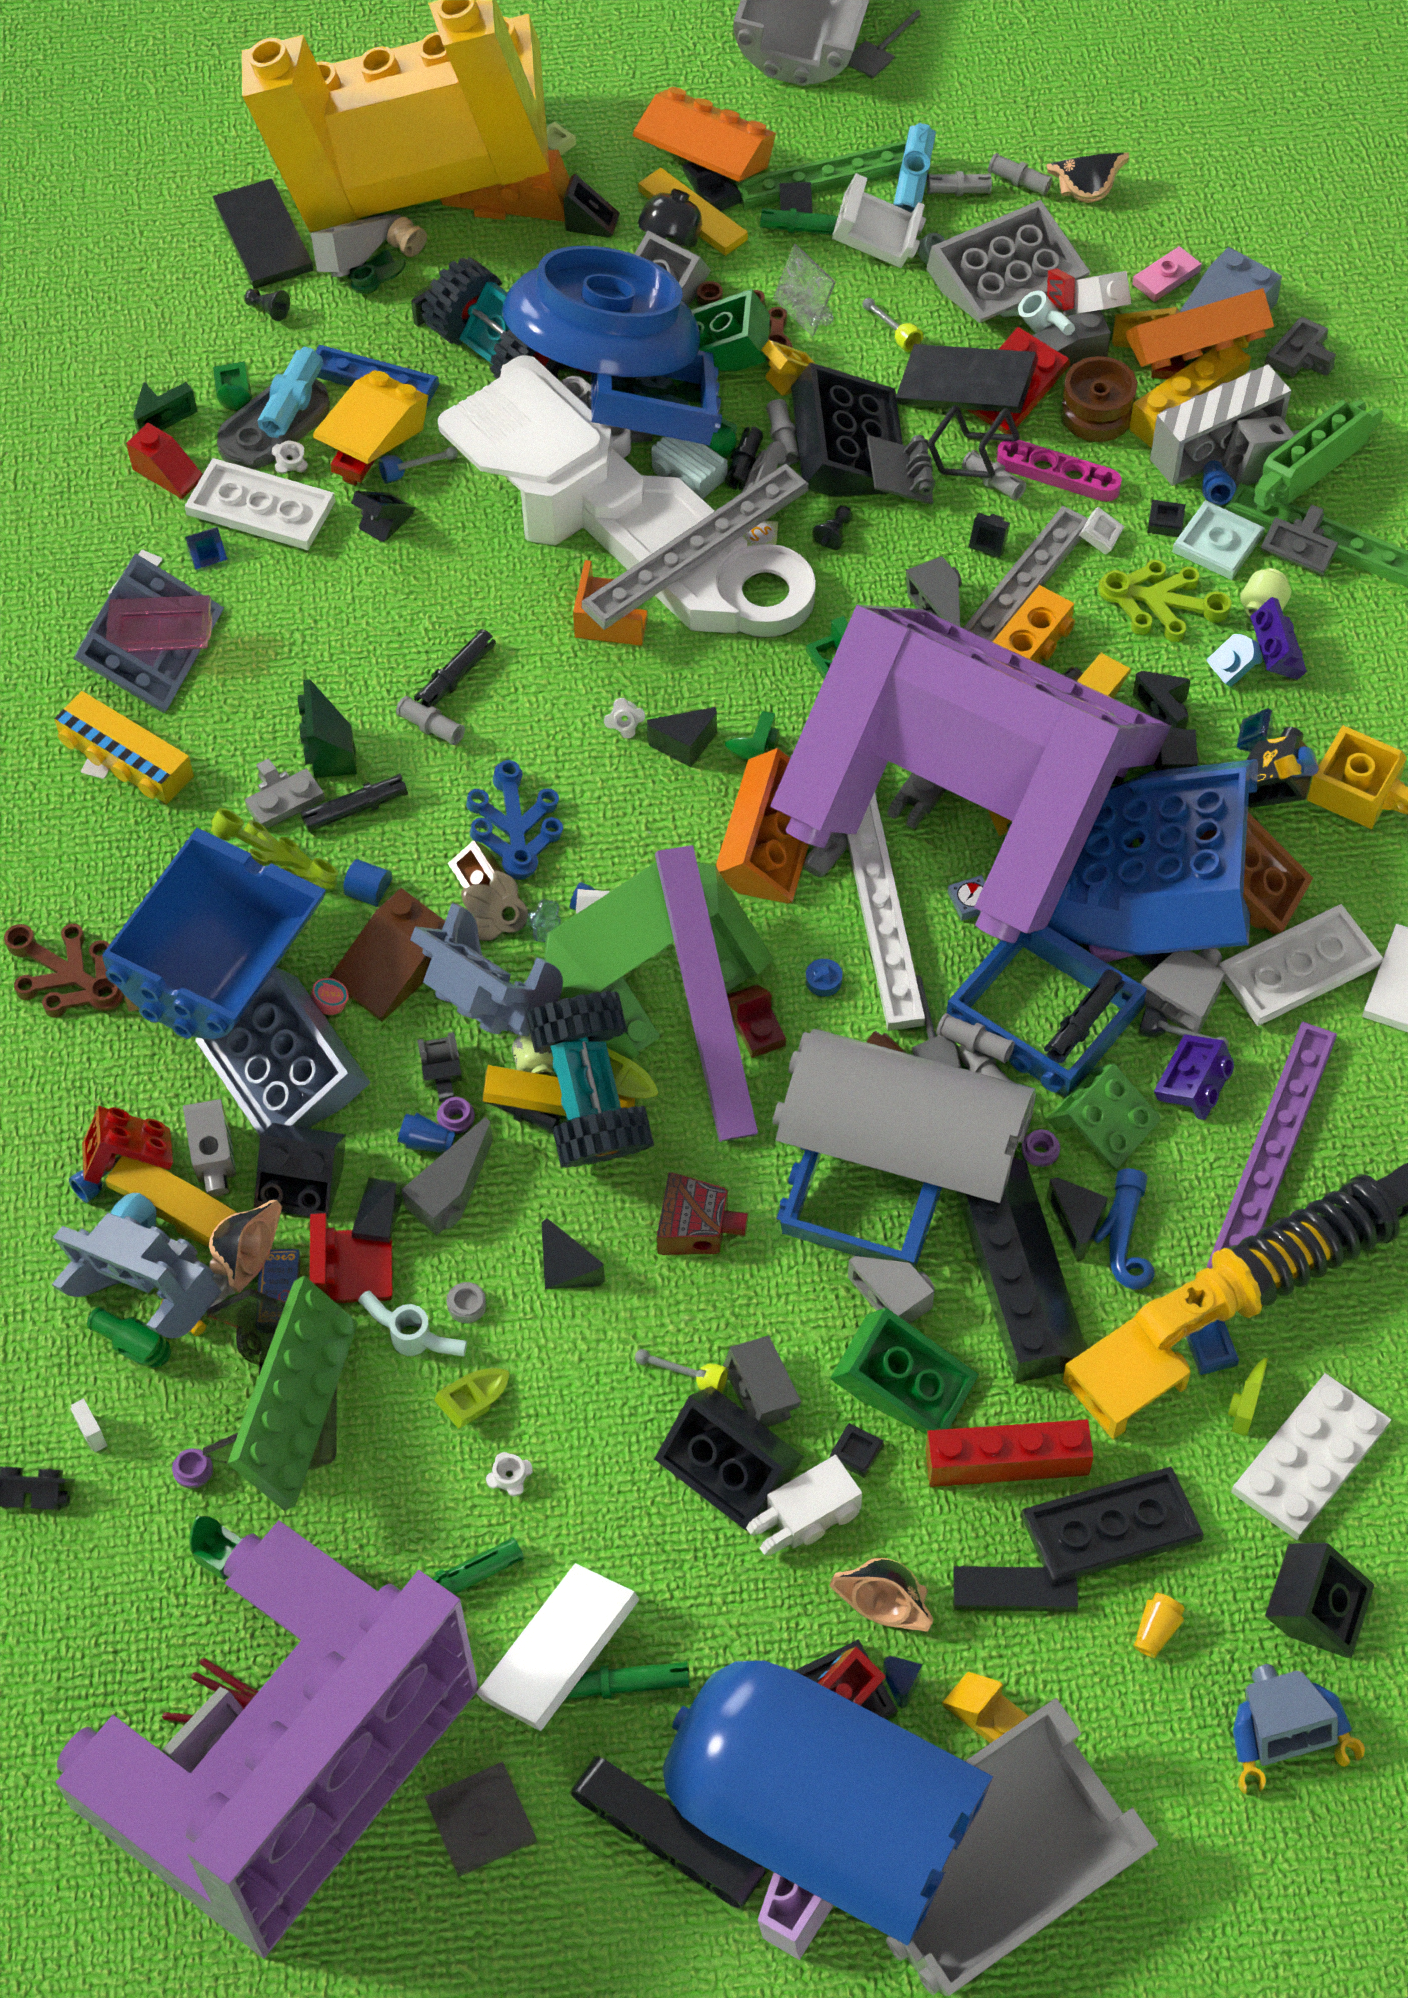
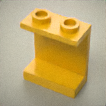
M1134 1317L1068 1362L1065 1366L1063 1382L1113 1440L1125 1432L1129 1417L1174 1386L1179 1392L1185 1390L1191 1371L1188 1362L1179 1352H1173L1170 1348L1158 1351Z

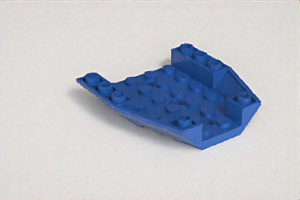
M1257 759L1151 771L1110 787L1047 926L1075 943L1135 955L1249 945L1250 912L1243 898L1248 798L1249 793L1257 792ZM1206 831H1217L1213 838L1200 840V837ZM1134 839H1145L1139 847L1128 848V845Z

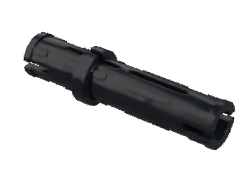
M480 629L443 668H438L432 673V679L415 694L414 700L419 701L422 698L418 703L429 708L434 707L446 694H452L457 688V683L496 645L495 639L488 643L493 636L488 631Z
M396 774V776L372 785L369 782L362 784V789L300 811L308 833L369 808L372 811L377 810L382 803L408 795L401 774Z
M1110 969L1105 970L1075 1011L1063 1018L1060 1022V1029L1044 1047V1051L1047 1052L1046 1055L1051 1060L1063 1063L1076 1044L1083 1042L1088 1037L1091 1025L1098 1019L1113 997L1125 984L1124 981H1121L1122 976L1119 973Z

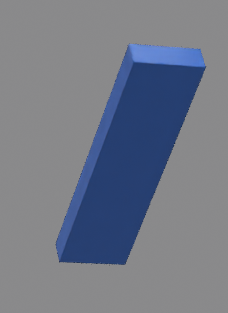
M319 345L315 351L323 359V366L316 378L351 387L356 380L373 370L387 373L389 377L403 384H410L418 391L429 395L427 407L439 386V377L323 345Z

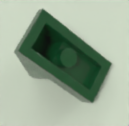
M144 382L133 414L137 432L147 423L163 431L197 413L193 389L185 382L157 396L148 384Z

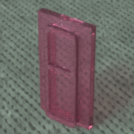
M210 595L111 599L109 601L106 640L126 652L206 649L211 636Z

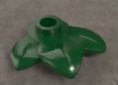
M384 250L367 263L365 261L363 265L351 268L350 274L347 276L351 279L353 291L362 294L373 293L381 283L398 276L404 270L406 261L405 259L394 261L390 252Z

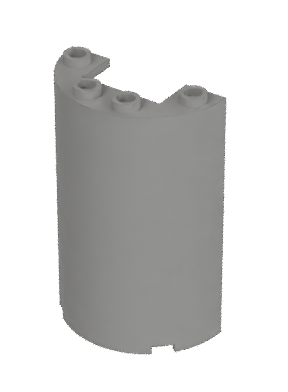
M741 0L733 22L734 36L744 56L767 77L801 86L824 82L838 75L849 63L869 0Z
M813 1029L810 1033H803L799 1050L793 1052L788 1070L793 1075L785 1102H778L776 1106L773 1124L779 1125L776 1141L1000 1203L1008 1183L1018 1142H1024L1031 1123L1036 1089L823 1030Z
M1057 1698L965 1761L993 1776L982 1807L958 1849L952 1850L942 1870L946 1873L936 1892L926 1919L910 1944L907 1946L890 1936L886 1938V1943L894 1956L899 1961L905 1958L918 1972L922 1984L931 1995L939 1992L944 1996H950L1159 1845L1134 1808L1129 1809L1125 1813L1121 1811L1079 1751L1073 1740L1081 1735V1732Z

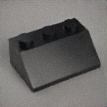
M710 1386L688 1397L654 1460L747 1531L746 1527L749 1522L767 1510V1495L790 1482L804 1456L714 1387Z

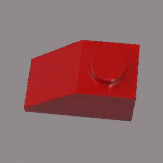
M147 423L126 442L132 469L181 499L197 486L203 475L172 436L150 423Z

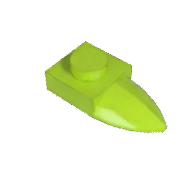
M607 1048L619 1095L638 1099L658 1095L659 1092L654 1081L641 1066Z
M1263 1358L1254 1367L1245 1381L1242 1394L1233 1393L1227 1415L1235 1418L1231 1430L1233 1433L1244 1436L1248 1434L1268 1358Z
M498 1368L474 1371L438 1391L434 1401L457 1428L460 1429L489 1411L492 1403L505 1390L510 1372Z

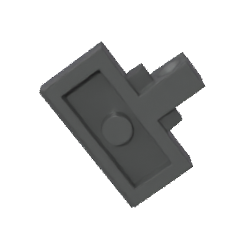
M1300 317L1266 355L1265 364H1269L1270 367L1291 377H1294L1302 366L1304 369L1312 368L1314 372L1327 376L1334 368L1336 357L1335 353L1326 350L1321 345L1327 339L1328 328Z
M1311 504L1303 521L1296 519L1294 524L1275 517L1261 546V551L1324 576L1338 548V542L1323 537L1325 531L1319 528L1325 515L1323 513L1324 509Z

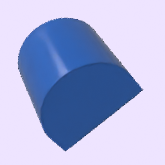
M356 859L352 862L346 873L343 886L344 894L378 906L393 879L392 872Z

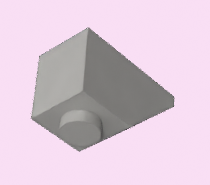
M854 1256L849 1260L848 1279L876 1311L887 1307L904 1321L911 1324L933 1308L935 1288L932 1281L924 1272L918 1273L910 1263Z

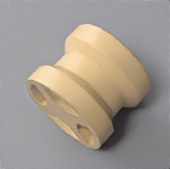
M400 217L390 226L387 233V241L395 248L400 247L401 252L407 257H413L425 246L427 233L421 227L414 226L413 222L407 217Z

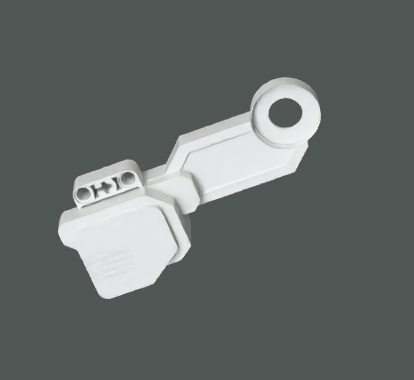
M522 355L502 366L501 375L498 379L491 382L490 385L483 387L482 390H478L474 395L468 396L466 400L460 401L456 406L454 405L447 409L438 418V427L441 434L480 471L504 475L521 491L524 534L527 541L557 545L584 528L629 570L714 512L680 478L644 476L639 474L623 459L631 451L630 430L591 422V385L583 378L577 376L567 377L559 381L532 356ZM741 536L655 596L691 631L735 634L741 631L757 637H774L798 628L810 616L815 602V576L809 563L797 552L774 544H757L747 547V541ZM764 572L777 574L787 582L789 586L788 596L784 601L774 606L762 607L754 605L744 597L742 592L743 584L749 577Z

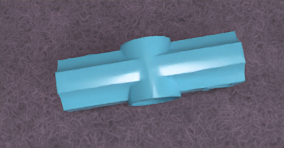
M918 123L915 126H910L893 205L909 212H913L918 202L922 203L936 136V131L932 130L930 125Z
M303 347L301 350H296L284 374H277L274 377L270 387V399L258 418L259 428L266 432L268 436L279 438L280 435H285L298 410L304 411L307 408L311 398L312 384L323 366L322 357L314 349Z

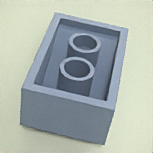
M1228 247L1210 265L1179 312L1264 288L1268 306L1271 310L1277 304L1282 275Z

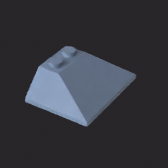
M135 553L92 623L73 659L162 713H165L224 607Z

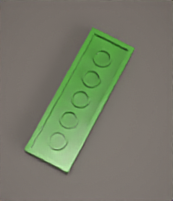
M306 1276L293 1282L227 1463L284 1511L296 1506L358 1325L354 1318Z

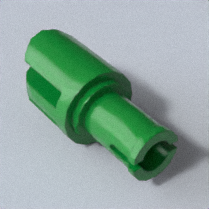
M102 1307L95 1308L89 1315L87 1328L112 1341V1348L120 1355L139 1365H148L151 1368L163 1366L169 1361L171 1355L169 1342L165 1340L164 1336L149 1329L146 1326L147 1323L135 1317L123 1320L107 1312Z

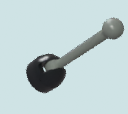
M1146 1006L1138 1035L1157 1038L1167 1031L1180 1036L1186 1034L1224 1040L1227 1048L1229 1046V1041L1225 1037L1213 1038L1169 1025L1163 1012Z

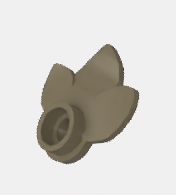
M495 871L490 880V886L474 884L461 891L465 907L474 915L479 940H494L503 931L507 933L518 932L528 922L529 911L526 904L519 899L518 885L506 873ZM508 908H513L516 913L515 918L511 921H507L504 918V912Z

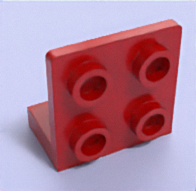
M98 1105L82 1142L85 1181L99 1184L104 1171H111L116 1154L164 1169H171L173 1155L169 1127L156 1119L148 1118L144 1120L131 1116L120 1108L111 1107L108 1109Z
M326 1213L310 1214V1281L335 1303L359 1302L360 1296L368 1290L379 1301L391 1300L393 1298L392 1237L390 1243L352 1238V1230L336 1231L335 1227L329 1228Z

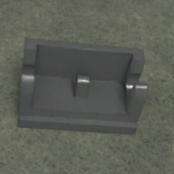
M768 1335L729 1348L723 1366L728 1368V1378L743 1410L765 1427H770L790 1419L792 1416L789 1411L798 1408L801 1400L770 1336Z

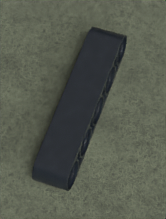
M594 1756L570 1790L572 1797L586 1809L736 1909L741 1910L766 1874L765 1869L760 1864L706 1835L682 1817L673 1804L599 1756Z

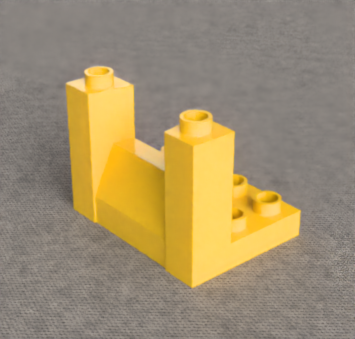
M438 0L428 3L438 32L427 35L419 42L391 49L384 46L375 47L360 57L332 64L325 61H315L304 35L285 40L266 38L257 42L252 48L242 50V97L309 232L357 221L358 218L488 186L506 185L522 181L527 177L550 172L540 41L530 15L525 14L514 18L504 17L497 0Z

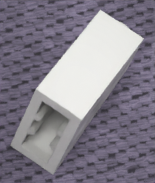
M1127 271L1075 280L1074 309L1063 311L1064 315L1132 304Z

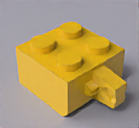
M1342 725L1319 764L1317 774L1312 777L1307 801L1370 829L1374 827L1383 809L1394 810L1408 815V787L1400 781L1407 757L1397 748Z

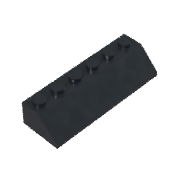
M1013 1157L1008 1183L1000 1203L956 1191L1013 1379L1015 1383L1064 1373L1066 1364L1086 1351L1087 1348L1025 1160Z

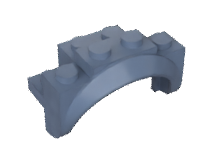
M451 904L442 930L416 926L410 940L423 948L422 953L425 956L432 958L423 983L436 991V997L457 1006L459 1014L481 1022L480 1028L493 1034H501L503 1030L511 1031L521 1036H529L527 1012L539 1006H546L545 1004L550 1002H558L563 987V978L559 969L543 958L536 957L526 982L515 981L513 985L509 982L511 974L483 957L476 920L461 905Z
M107 1213L91 1233L84 1229H80L77 1232L62 1226L53 1236L54 1240L71 1260L52 1283L56 1290L69 1296L82 1297L122 1282L147 1293L153 1287L159 1289L157 1294L163 1301L146 1326L167 1338H179L187 1334L222 1293L212 1279L214 1277L213 1271L197 1259L196 1255L198 1252L189 1242L181 1238L178 1241L170 1239L159 1228L152 1226L148 1229L129 1216H125L123 1219Z

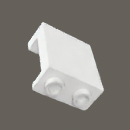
M856 173L844 193L832 239L902 268L908 257L913 258L919 247L920 241L916 239V236L920 235L926 218L922 217L925 205L918 202L914 211L909 212L865 193L864 189L867 178Z

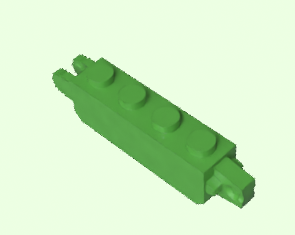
M1341 399L1267 457L1263 465L1262 477L1255 486L1256 496L1254 497V502L1263 507H1267L1277 500L1289 505L1369 441V433L1375 430L1381 423L1384 416L1383 411L1375 408L1372 411L1366 412V402L1358 399L1350 404Z

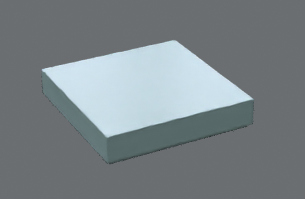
M1205 500L1173 544L1172 552L1232 580L1263 537L1265 528Z

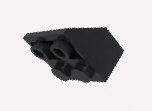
M272 1123L260 1135L254 1207L257 1208L270 1200H277L282 1206L281 1212L309 1217L310 1214L326 1213L328 1220L343 1171L346 1134Z

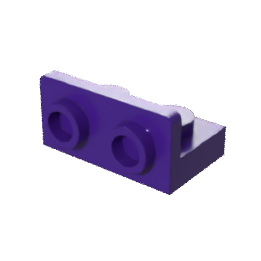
M1271 597L1250 616L1267 671L1298 680L1307 670L1302 658V651L1299 648L1294 633V626L1290 618L1283 615L1279 600Z
M1184 1034L1154 1090L1158 1101L1191 1106L1197 1119L1206 1120L1211 1108L1217 1104L1219 1093L1226 1080L1231 1077L1234 1069L1233 1058L1224 1040Z

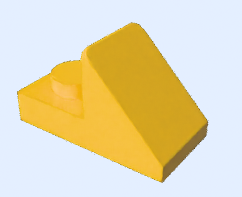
M768 340L761 349L770 359L768 364L771 369L765 377L782 396L792 393L791 386L810 362L816 364L806 352L772 340Z
M971 1672L965 1674L942 1702V1706L989 1743H992L1029 1717L1001 1695L1003 1689L1001 1682Z

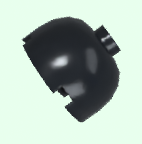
M672 189L671 194L658 193L653 195L646 202L637 224L646 233L650 231L664 239L666 237L675 239V244L695 247L701 232L702 216L698 207L689 201L690 195L688 193Z

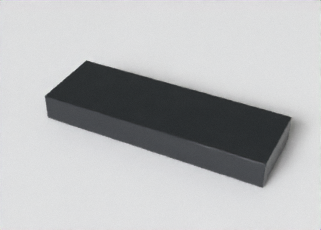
M953 1566L954 1610L1077 1612V1578L1051 1586L1043 1567Z

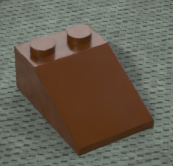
M400 888L375 911L328 978L341 982L347 988L351 999L383 1022L423 984L432 959L422 953V947L410 940L415 926L442 930L445 920L404 889Z

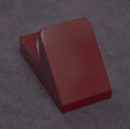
M755 984L727 994L732 1019L751 1058L786 1046V1037L771 1009L772 995L768 990Z

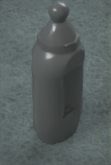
M832 832L825 848L815 846L805 859L804 868L817 877L826 875L846 850L847 833Z

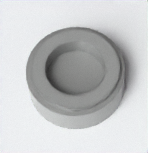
M471 1282L455 1285L447 1295L449 1314L454 1320L461 1323H472L480 1319L486 1310V1298L482 1288Z

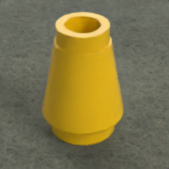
M1155 1593L1153 1599H1148L1133 1647L1148 1657L1156 1658L1158 1652L1161 1651L1184 1621L1182 1614L1185 1607L1167 1595Z

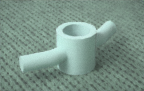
M1042 291L1030 292L1022 299L1018 307L1001 314L1002 317L1020 315L1035 333L1053 324L1065 335H1071L1075 330L1074 324L1061 313Z
M370 1290L360 1296L358 1301L380 1324L390 1328L392 1344L400 1354L414 1356L428 1348L437 1353L465 1356L467 1341L439 1337L431 1333L428 1316L419 1306L413 1304L402 1305L396 1308L394 1312H391L384 1307ZM406 1326L420 1328L414 1334L406 1335L401 1333L402 1328Z

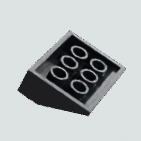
M810 362L791 386L802 478L809 484L808 490L829 496L891 494L874 488L867 437L870 435L903 445L895 388Z

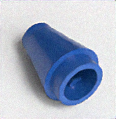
M1212 460L1204 465L1203 496L1207 501L1215 505L1226 504L1232 499L1236 491L1235 481L1221 462Z
M417 1112L415 1116L406 1113L397 1142L405 1144V1149L442 1153L453 1145L456 1132L450 1131L448 1128Z

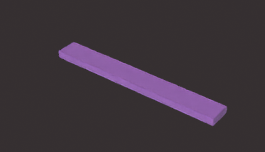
M690 845L659 850L655 853V858L719 1142L755 1136L758 1134L694 847Z
M1303 1021L1301 1022L1206 1268H1213L1212 1255L1214 1252L1232 1245H1238L1242 1239L1252 1235L1255 1236L1260 1229L1265 1227L1334 1046L1337 1033Z

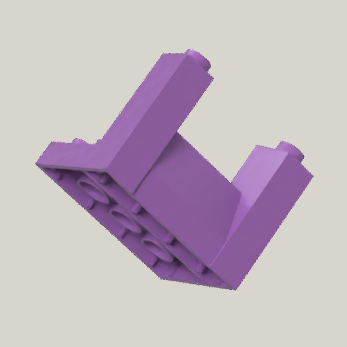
M856 605L770 807L791 816L786 828L788 834L810 845L825 848L832 832L857 834L888 761L1013 821L974 908L981 911L975 924L980 930L1000 940L1016 943L1021 931L1027 934L1045 929L1048 925L1115 776L1125 778L1129 767L1154 765L1171 725L926 610Z
M279 1520L263 1539L252 1533L244 1537L235 1546L224 1566V1574L229 1577L225 1584L301 1641L195 1769L189 1773L128 1725L112 1715L98 1732L91 1727H85L69 1740L57 1760V1769L63 1774L56 1781L58 1788L73 1811L263 1959H265L307 1906L312 1896L479 1689L461 1601L457 1596L420 1570L415 1573L402 1590L389 1583L379 1591H376Z

